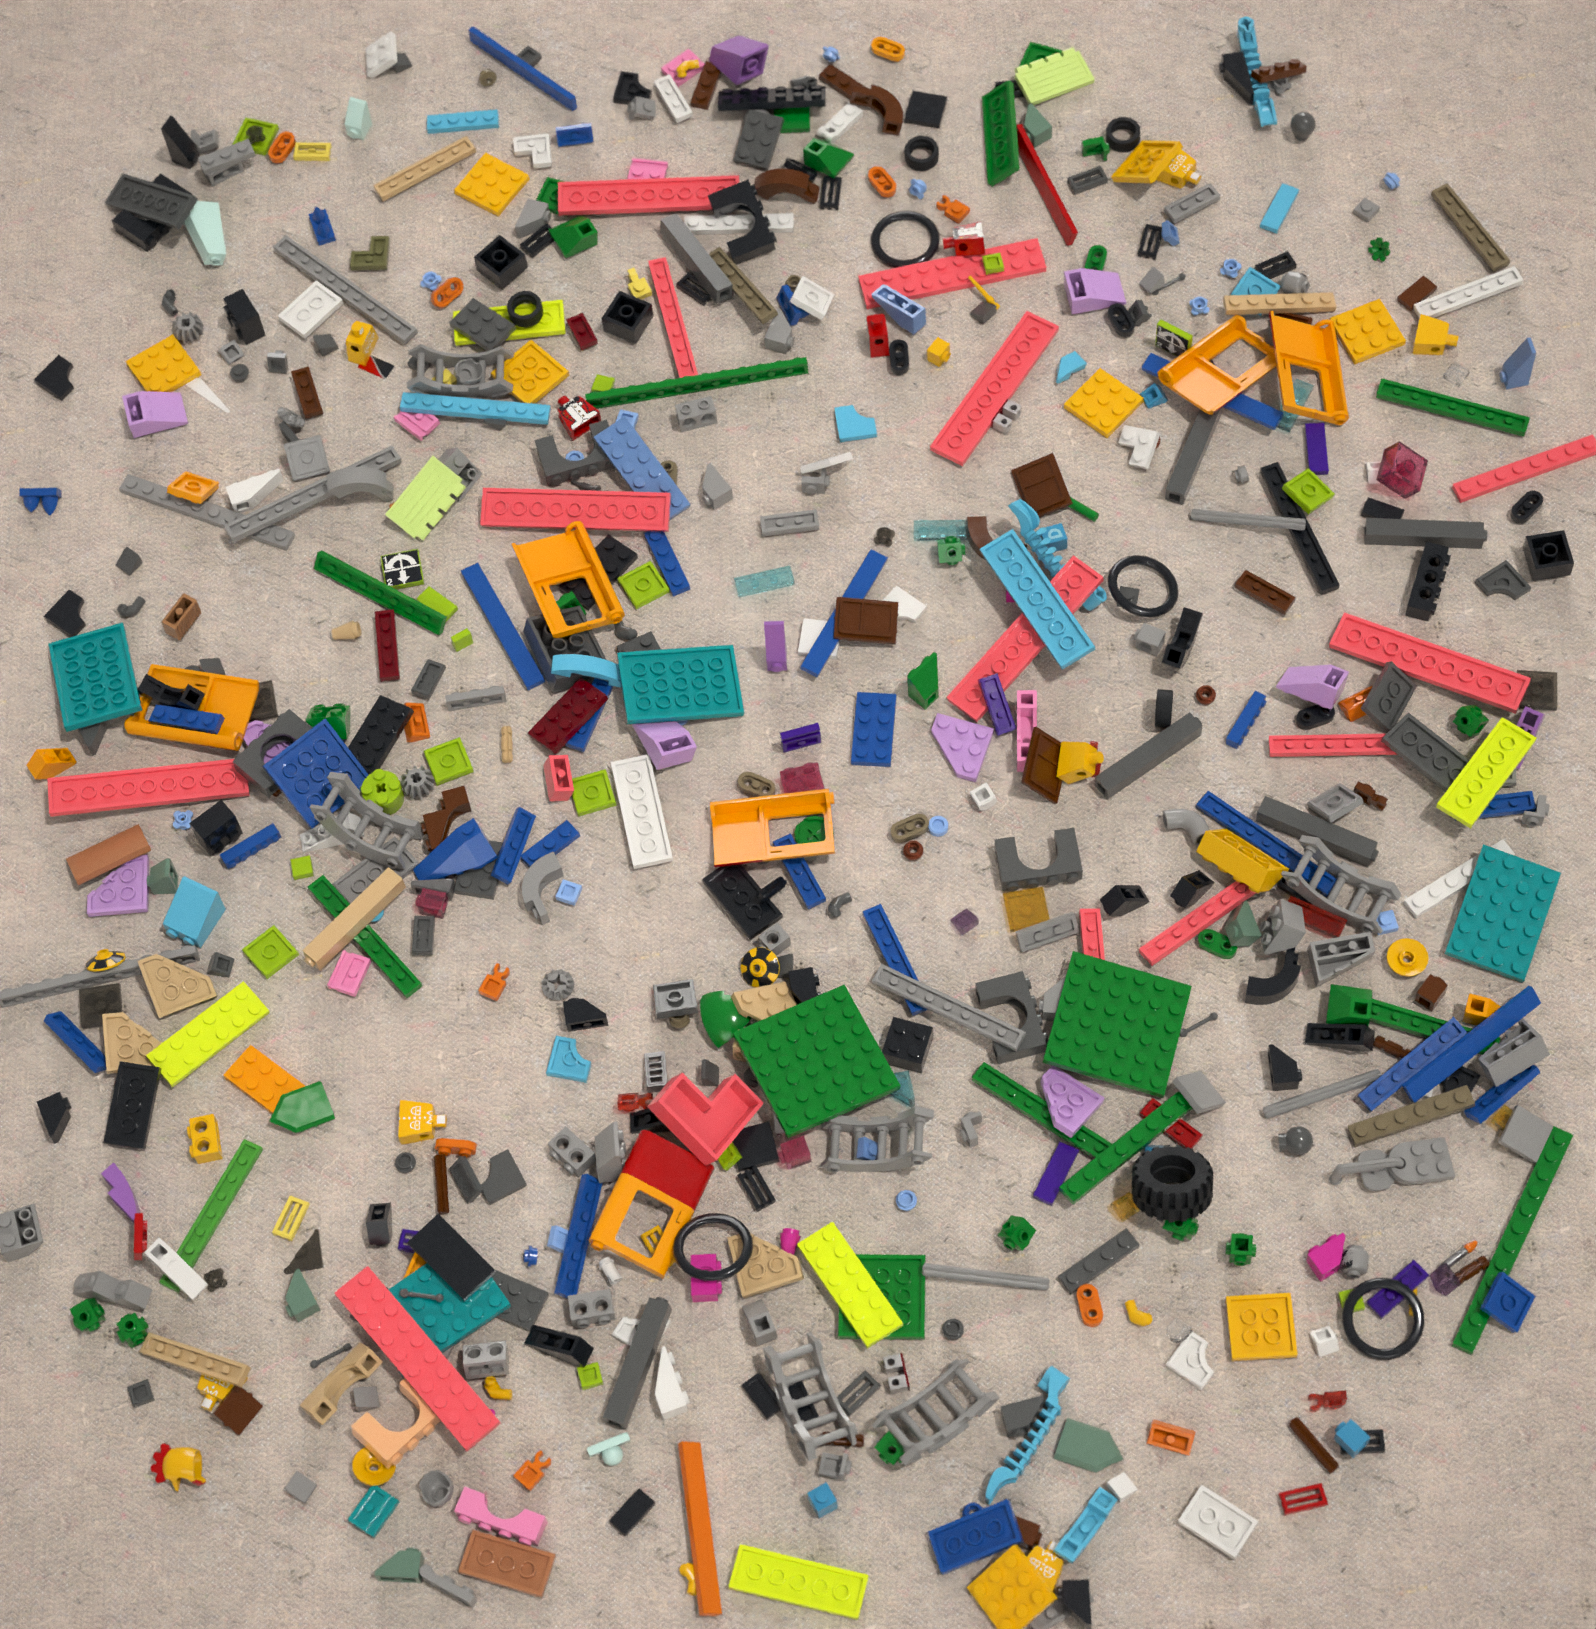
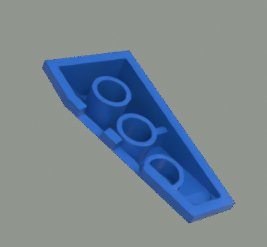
M472 818L456 828L413 871L418 880L445 879L446 876L455 873L457 875L463 874L465 870L472 868L474 870L480 869L498 858L482 828Z

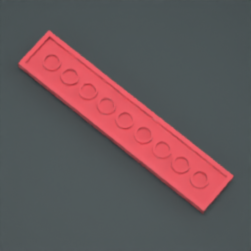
M739 175L558 182L559 216L713 210L708 195L739 183Z
M1038 238L988 248L985 249V254L954 255L864 274L858 277L866 308L872 309L881 307L872 298L871 294L883 284L914 300L975 287L969 280V276L979 285H985L1046 272V264ZM1001 253L1004 271L986 274L982 256Z
M1026 311L930 445V450L963 466L991 427V420L1006 399H1011L1059 331V326Z
M483 488L480 525L485 527L566 529L570 523L581 521L585 529L669 532L671 493Z
M1073 555L1050 583L1071 613L1074 614L1104 581V578ZM1023 613L1020 614L946 697L951 704L975 722H978L988 711L978 680L998 673L1003 691L1005 692L1045 647Z
M1345 612L1329 643V648L1382 667L1385 666L1386 662L1392 661L1405 675L1515 714L1531 682L1530 677Z
M234 759L47 778L50 817L250 796L249 782L236 771L232 762Z
M368 1266L334 1293L466 1452L501 1424Z

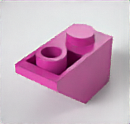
M1344 1233L1338 1236L1334 1234L1326 1240L1325 1244L1321 1246L1315 1245L1308 1251L1306 1262L1320 1282L1339 1270L1346 1237Z

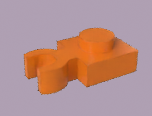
M946 195L942 196V201L945 203L936 202L937 209L944 211L946 217L958 224L970 213L968 206L956 199L951 202Z
M497 963L494 966V975L487 974L478 990L479 994L498 1001L507 985L503 979L509 976V968L506 967L505 971L500 973L498 971L501 967Z
M542 1451L536 1453L533 1463L527 1460L513 1475L514 1479L528 1491H531L545 1476L541 1470L548 1468L552 1463L551 1458H548L545 1462H540V1458L544 1455Z

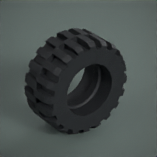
M1164 1145L1162 1148L1158 1146L1153 1148L1152 1151L1144 1152L1135 1161L1132 1168V1199L1142 1212H1145L1147 1216L1151 1218L1156 1217L1159 1221L1168 1220L1169 1222H1175L1180 1220V1222H1184L1188 1218H1196L1198 1213L1202 1214L1210 1206L1213 1198V1168L1210 1166L1209 1161L1199 1152L1195 1153L1193 1149L1188 1147L1185 1149L1179 1145H1176V1147ZM1173 1182V1183H1180V1184H1175V1185H1173V1184H1165V1183Z

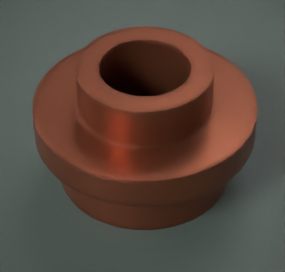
M1203 685L1196 691V699L1201 704H1211L1216 698L1215 690L1209 685Z
M909 841L903 848L904 856L909 860L921 858L923 846L917 841ZM913 849L917 851L916 853H910Z

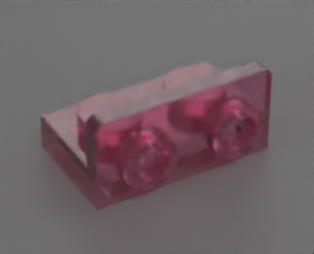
M818 762L806 763L796 768L789 767L780 771V780L784 793L825 789Z

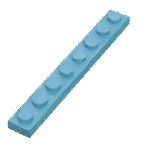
M403 392L400 411L478 419H503L511 422L548 425L551 405Z

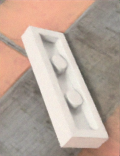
M670 74L654 81L655 88L676 123L693 117L690 107Z

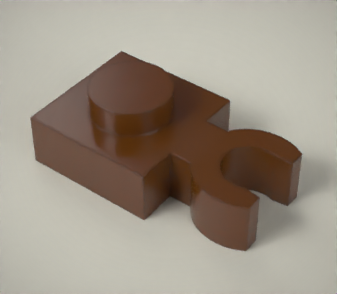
M1357 782L1353 792L1362 797L1365 804L1369 806L1373 804L1377 809L1383 811L1388 799L1382 795H1377L1370 785Z

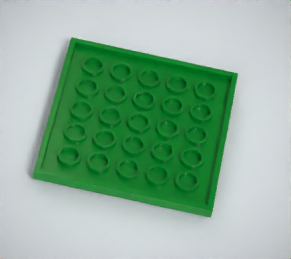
M1073 951L1042 1063L1163 1098L1192 986Z
M845 985L733 1032L737 1045L787 1138L895 1092L901 1086Z

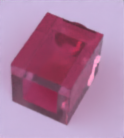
M423 888L421 895L418 894L416 898V906L421 915L444 918L449 902L446 893Z
M804 1136L780 1144L781 1152H778L781 1163H786L788 1170L812 1162Z

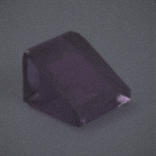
M967 908L950 919L962 935L979 924L978 917Z
M1445 1262L1429 1275L1435 1290L1444 1296L1449 1295L1461 1284Z

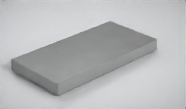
M393 837L381 846L380 849L394 852L399 840ZM406 848L401 854L406 868L404 870L392 869L402 879L413 872V869L419 864ZM365 858L332 883V885L351 904L388 866Z

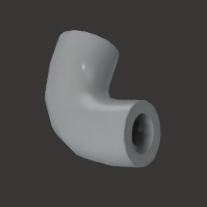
M1184 808L1163 810V822L1166 830L1175 828L1186 829L1190 833L1195 845H1199L1205 831L1210 830L1204 818L1194 811Z

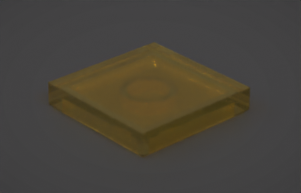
M1043 887L1003 893L1010 932L1050 920Z

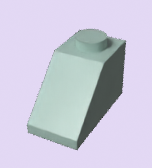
M350 97L345 119L346 132L348 136L354 139L364 140L372 126L367 101Z

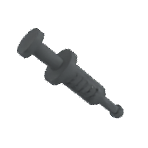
M571 481L573 485L580 486L582 490L602 491L599 485L593 486L585 482Z

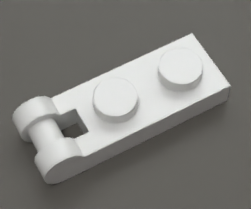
M848 102L827 124L818 129L817 136L825 138L826 141L834 144L863 116V110Z

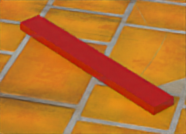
M1016 124L1018 153L1066 245H1073L1078 231L1022 124Z

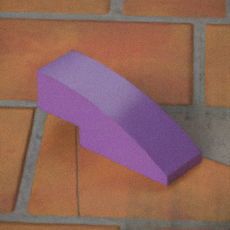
M113 1162L101 1175L112 1187L108 1192L110 1198L134 1223L135 1213H140L137 1199L123 1173Z

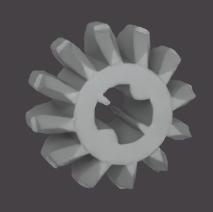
M189 312L185 315L182 313L181 317L176 316V320L172 321V332L178 341L182 340L184 343L190 341L193 343V339L199 340V335L203 334V323L197 314L193 315Z
M415 765L413 770L406 769L407 774H402L401 786L404 789V793L406 795L410 794L413 799L417 795L420 799H422L423 794L429 796V790H433V783L435 781L429 769L425 770L423 766L417 769Z

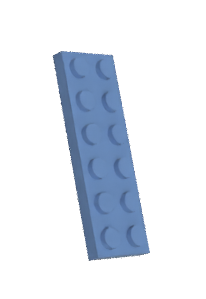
M625 416L594 436L596 443L633 492L671 493L670 520L690 507L689 501Z

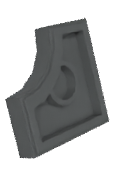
M1507 560L1475 580L1476 585L1486 596L1505 594L1517 600L1531 590V586Z
M508 1149L490 1158L491 1173L487 1180L481 1184L489 1205L527 1186Z

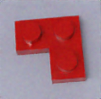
M135 1213L134 1260H143V1253L147 1250V1220H143V1213Z

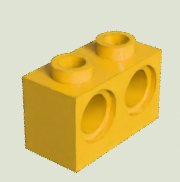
M209 1114L190 1118V1126L187 1127L189 1139L192 1138V1145L189 1146L191 1157L195 1158L198 1164L223 1159L218 1121L215 1115ZM207 1127L204 1132L199 1133L201 1128ZM209 1146L208 1150L204 1152L201 1151L203 1147Z

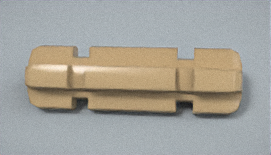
M503 726L501 728L502 762L511 763L513 761L512 728L510 726Z

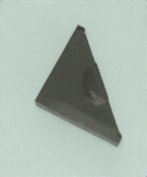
M318 1229L314 1230L312 1236L295 1254V1258L288 1267L284 1268L285 1275L293 1274L298 1268L301 1272L324 1268L320 1232Z

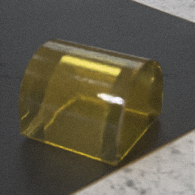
M1127 1192L1110 1204L1122 1222L1140 1211L1134 1203L1130 1192Z

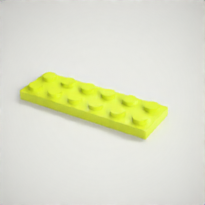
M563 300L541 302L543 307L541 320L534 326L527 328L516 326V330L506 340L566 334ZM531 303L520 304L514 311L518 315L525 316L534 312L536 306ZM507 306L489 307L511 322ZM453 311V318H454L460 311ZM454 329L456 346L476 344Z
M1502 717L1439 800L1436 808L1471 829L1536 742L1537 738Z
M243 981L148 1053L146 1058L154 1067L162 1068V1077L173 1088L268 1015L269 1010Z
M833 1221L797 1243V1247L867 1349L903 1326V1322Z
M740 1544L729 1589L858 1620L869 1575Z

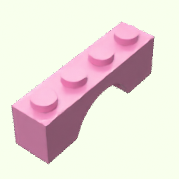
M1017 690V772H1024L1033 728L1037 727V690Z
M464 1487L454 1510L457 1517H459V1521L465 1524L473 1522L478 1524L480 1529L490 1532L492 1529L499 1532L498 1535L506 1539L511 1537L519 1539L518 1542L523 1545L531 1546L532 1544L538 1546L547 1525L545 1516L524 1509L513 1518L501 1519L495 1517L488 1511V1500L485 1494Z

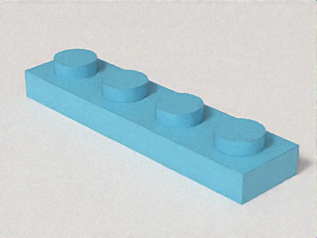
M498 109L427 115L428 134L499 128Z

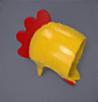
M163 1443L160 1445L161 1452L157 1451L153 1454V1459L157 1463L152 1464L150 1469L152 1472L157 1473L155 1478L157 1483L168 1481L172 1483L176 1491H179L182 1478L188 1479L197 1486L206 1483V1479L201 1476L202 1455L199 1449L191 1447L171 1448L169 1444Z

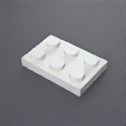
M316 280L278 315V318L306 339L344 303L340 297Z
M1203 1485L1200 1486L1178 1520L1180 1525L1234 1560L1259 1522Z

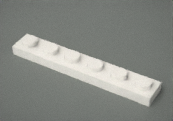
M793 213L763 214V216H767L771 226L768 229L770 232H794ZM752 214L723 215L718 218L715 215L685 216L684 223L693 235L747 234L755 225V217Z
M1513 266L1414 304L1413 309L1419 319L1420 314L1435 318L1522 285L1523 278L1516 267Z
M1503 839L1491 846L1515 856V853ZM1479 854L1405 899L1404 905L1415 918H1418L1468 887Z

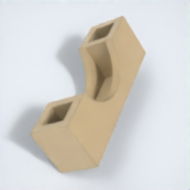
M359 1342L300 1404L301 1408L313 1420L323 1425L338 1410V1401L345 1390L356 1381L368 1378L381 1365V1359L369 1347Z

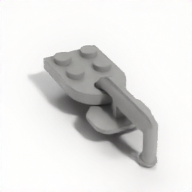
M1445 1137L1400 1143L1391 1150L1389 1155L1378 1149L1363 1151L1358 1157V1162L1337 1165L1330 1175L1329 1181L1332 1185H1339L1342 1181V1175L1361 1173L1363 1184L1368 1190L1380 1191L1389 1189L1394 1180L1403 1184L1414 1185L1452 1180L1455 1178V1173Z

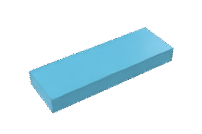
M1282 183L1260 223V228L1277 234L1299 194V189Z

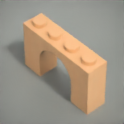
M405 1378L399 1383L400 1392L420 1412L417 1422L411 1428L401 1432L387 1430L368 1412L351 1426L352 1435L387 1469L392 1465H397L402 1460L403 1455L408 1450L412 1451L419 1444V1440L424 1436H429L440 1422V1419Z

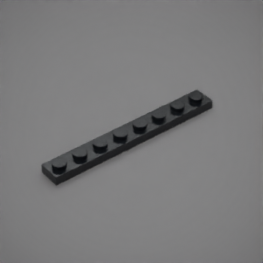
M1276 462L1261 467L1260 473L1282 517L1306 520L1305 530L1289 529L1320 594L1339 589L1340 584L1303 510L1282 490L1283 485L1288 481L1279 463Z

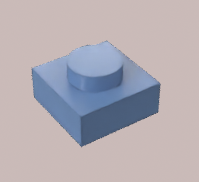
M1168 220L1163 222L1161 232L1163 239L1172 246L1179 244L1178 228Z
M866 1137L858 1138L857 1158L860 1160H877L878 1143Z

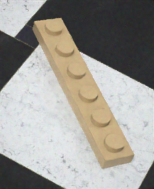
M465 136L374 184V190L381 200L385 201L476 153V148L468 137Z
M1333 292L1228 295L1223 297L1226 315L1269 314L1270 310L1274 311V313L1335 312L1336 310Z
M150 1332L139 1351L143 1355L241 1388L251 1370V1367L246 1364Z

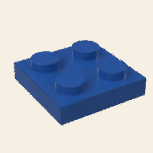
M1499 1272L1480 1309L1512 1333H1517L1536 1296L1504 1272Z

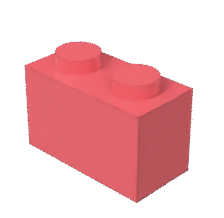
M549 755L543 765L549 801H568L574 792L568 755Z

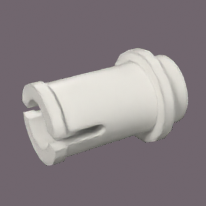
M606 1257L599 1262V1269L603 1270L610 1285H615L621 1281L622 1276H620L614 1266V1260Z

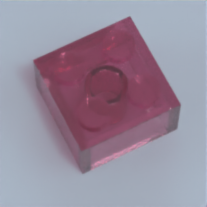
M1399 441L1384 449L1376 480L1406 499L1420 492L1428 460Z

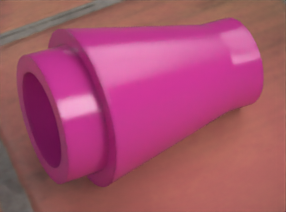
M783 1228L782 1233H780L782 1250L789 1254H795L797 1243H799L801 1237L799 1230Z

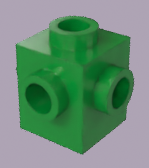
M947 536L945 539L937 540L939 563L955 565L958 564V561H962V555H966L965 543L961 544L960 538Z
M1469 705L1462 706L1457 710L1453 723L1457 725V729L1461 733L1473 737L1479 735L1489 722V719L1482 714L1483 711L1479 707Z
M1011 1215L1007 1222L1003 1224L998 1236L1003 1241V1245L1009 1250L1023 1251L1029 1245L1031 1238L1037 1230L1024 1217Z
M1188 1218L1184 1222H1180V1220L1175 1222L1165 1220L1163 1229L1172 1233V1238L1184 1241V1238L1191 1240L1192 1236L1196 1235L1199 1224H1197L1198 1220L1196 1218Z
M1244 1233L1231 1234L1230 1242H1226L1225 1255H1229V1262L1237 1266L1251 1264V1258L1256 1257V1244H1253V1235Z
M87 1298L69 1309L74 1317L73 1323L75 1327L80 1329L81 1332L89 1331L91 1333L101 1327L100 1323L106 1321L105 1311L95 1298Z
M135 1312L123 1316L116 1323L120 1329L116 1332L122 1343L126 1341L131 1348L143 1343L148 1335L146 1331L149 1328L143 1316L139 1318Z
M888 1430L874 1448L880 1453L878 1456L886 1464L891 1463L894 1465L897 1461L901 1464L900 1457L905 1453L904 1447ZM890 1446H894L896 1451H893Z

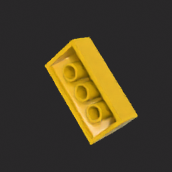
M1228 829L1206 830L1196 851L1202 855L1203 860L1216 864L1220 871L1231 874L1234 880L1245 883L1255 893L1269 891L1283 877L1281 875L1282 871L1288 872L1289 868Z

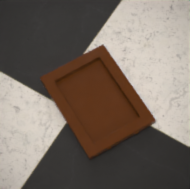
M1054 453L1011 470L1021 499L1035 510L1039 518L1073 504Z
M837 597L833 639L896 645L897 618L899 615L898 602Z
M1034 727L1021 783L1053 804H1057L1062 780L1056 777L1061 742L1040 728Z

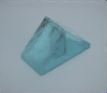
M909 1070L894 1073L901 1086L899 1090L890 1093V1095L911 1108L914 1107L915 1097Z

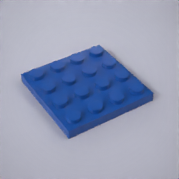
M323 719L262 766L310 829L320 822L314 818V814L309 807L311 804L322 806L332 790V785L327 778L330 772L348 774L351 781L360 791L363 781L369 775L326 719ZM339 794L330 808L332 813L345 804Z

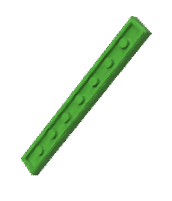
M246 1139L242 1141L176 1252L192 1269L262 1153L263 1148ZM163 1274L159 1283L179 1293L180 1288Z

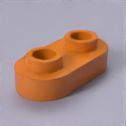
M286 131L278 135L268 150L269 158L273 163H282L286 160L295 146L296 140L293 133Z
M879 166L872 167L869 170L868 180L877 192L883 197H892L896 193V183L886 170Z
M457 277L448 278L432 292V304L436 307L447 306L462 293L464 288L463 282ZM451 284L454 285V289H453V290L450 288V285H451ZM438 295L441 296L440 301L437 300Z
M439 1138L435 1143V1150L438 1151V1154L445 1156L457 1154L469 1158L471 1155L476 1154L477 1144L469 1140Z
M1084 1284L1078 1288L1076 1296L1081 1318L1086 1326L1097 1327L1103 1320V1310L1099 1294L1093 1285ZM1084 1292H1090L1091 1296H1084ZM1095 1312L1096 1316L1091 1317L1089 1316V1313Z

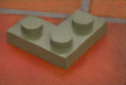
M371 236L370 251H351V270H387L390 246L389 236Z

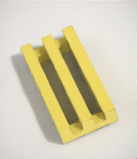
M295 142L294 161H330L331 143Z
M289 1196L272 1234L292 1242L310 1206L309 1202ZM293 1202H295L296 1204L283 1231H280ZM302 1205V1207H301V1209H300V1211H299V1213H298V1215H297V1217H296V1219H295V1221H294V1224H293V1226H292V1228H291V1230H290V1232H289V1234H288V1231H289V1229H290V1227H291V1225H292V1223H293V1220H294V1218H295V1216H296V1214H297V1212H298L300 1206Z

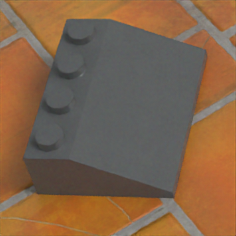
M580 606L560 610L568 626L587 622ZM543 614L526 619L523 630L524 635L552 693L570 689L580 677L584 680L592 678L571 673L570 677L551 674L553 655L579 654L606 660L592 629L562 638H554Z

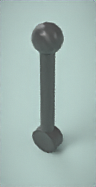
M1180 273L1177 278L1165 283L1163 287L1155 290L1152 294L1157 295L1160 290L1179 280H1184L1186 278L1185 274Z
M1212 1012L1209 1017L1187 1029L1182 1028L1180 1036L1186 1037L1188 1032L1210 1020H1216L1218 1018L1217 1013Z
M407 1289L400 1291L402 1298L412 1296L435 1299L437 1302H442L444 1299L442 1294H422L408 1292Z
M345 1344L342 1348L319 1360H312L310 1366L317 1368L320 1363L344 1351L351 1350V1344Z

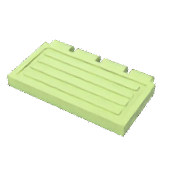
M1073 47L1061 51V55L1056 53L1047 56L1045 61L1042 58L1029 63V66L1025 64L1015 68L1016 74L1014 77L1028 104L1032 103L1033 105L1093 84L1095 80L1081 53L1075 51Z
M432 456L385 515L414 539L418 536L424 540L431 532V529L426 525L429 523L435 527L444 516L438 510L441 508L447 512L455 502L450 497L453 493L456 497H459L466 487L461 484L463 479Z

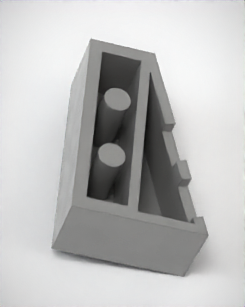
M1371 932L1309 943L1307 951L1316 988L1372 958L1375 948Z
M1523 1018L1518 1021L1519 1025L1513 1031L1508 1030L1505 1033L1506 1038L1499 1044L1495 1043L1479 1058L1486 1077L1496 1087L1550 1055L1542 1036Z

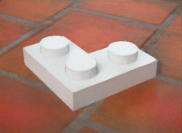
M549 133L513 137L515 156L532 154L534 169L552 167Z
M1124 425L1118 443L1134 448L1129 461L1131 466L1149 469L1160 433Z

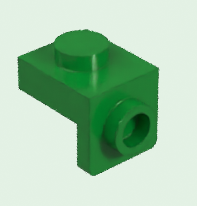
M1103 136L1082 140L1081 152L1083 157L1101 154L1104 162L1107 161V154H1110L1109 144L1105 143Z
M572 591L562 595L556 601L561 610L580 606L584 615L587 614Z

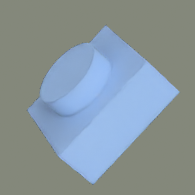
M620 409L616 422L625 416L635 429L639 418L638 413Z
M563 879L555 896L556 900L575 906L582 891V885Z
M1393 910L1380 912L1376 921L1383 931L1381 934H1377L1382 935L1398 931L1399 927Z
M557 1225L551 1226L547 1246L564 1253L569 1231Z

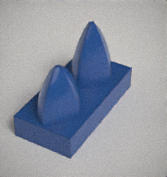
M582 122L578 125L556 127L558 147L594 142L591 123Z
M315 207L313 213L308 215L319 246L336 241L326 209L321 210Z
M782 285L776 299L789 325H797L799 319L808 316L810 313L791 303L790 300L794 292L791 291L789 285Z
M19 488V496L23 498L24 505L30 512L36 509L41 498L44 510L48 515H51L56 509L58 498H62V491L58 488Z

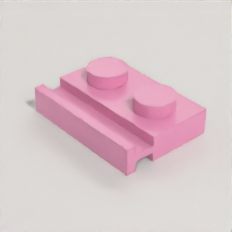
M687 49L661 67V70L665 76L670 74L676 86L679 87L701 72L705 63H702L690 49ZM698 59L699 68L686 70V77L679 78L677 76L676 68L683 61Z
M632 158L628 179L666 178L668 162Z
M399 411L400 413L394 416L395 422L420 441L440 424L439 419L432 414Z
M343 950L327 984L328 988L355 997L371 964L370 958Z

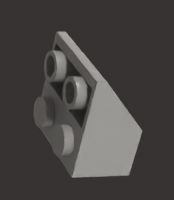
M458 448L446 449L438 460L463 479L461 484L466 487L459 497H456L453 493L450 496L457 501H461L482 473Z
M1280 899L1276 905L1272 906L1269 916L1260 924L1261 943L1263 944L1264 954L1280 952L1295 948L1306 933L1301 906Z
M613 1122L595 1136L599 1183L617 1181L627 1161L625 1159L626 1144L624 1142L623 1129L619 1130L618 1123Z
M35 1204L0 1214V1249L7 1262L29 1256L44 1243Z

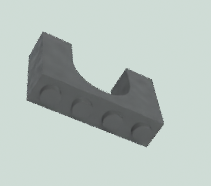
M607 420L589 424L594 449L588 457L582 460L571 461L563 458L557 450L553 435L535 440L537 453L548 487L560 485L570 480H577L587 475H595L601 471L615 469L594 440V436L609 427Z
M288 709L285 713L280 714L271 726L266 727L263 734L251 741L243 752L236 755L234 761H232L236 771L265 796L270 798L279 788L262 767L265 764V754L276 744H292L312 728Z
M1075 829L1054 830L1057 858L1051 866L1039 870L1031 869L1020 861L1015 837L994 839V849L1002 891L1014 892L1021 888L1034 889L1041 885L1054 886L1061 882L1074 883L1081 880L1083 869Z
M1021 971L975 983L981 1009L1001 1004H1012L1019 1007L1027 1018L1021 1030L1026 1032V1036L1017 1052L992 1040L997 1063L1002 1064L1044 1053L1048 1037L1046 1032L1042 1033L1040 1027L1043 1026L1041 1015L1036 1014L1035 1011L1037 1007L1035 996L1030 995L1029 990L1032 988L1029 977L1025 978L1024 972Z

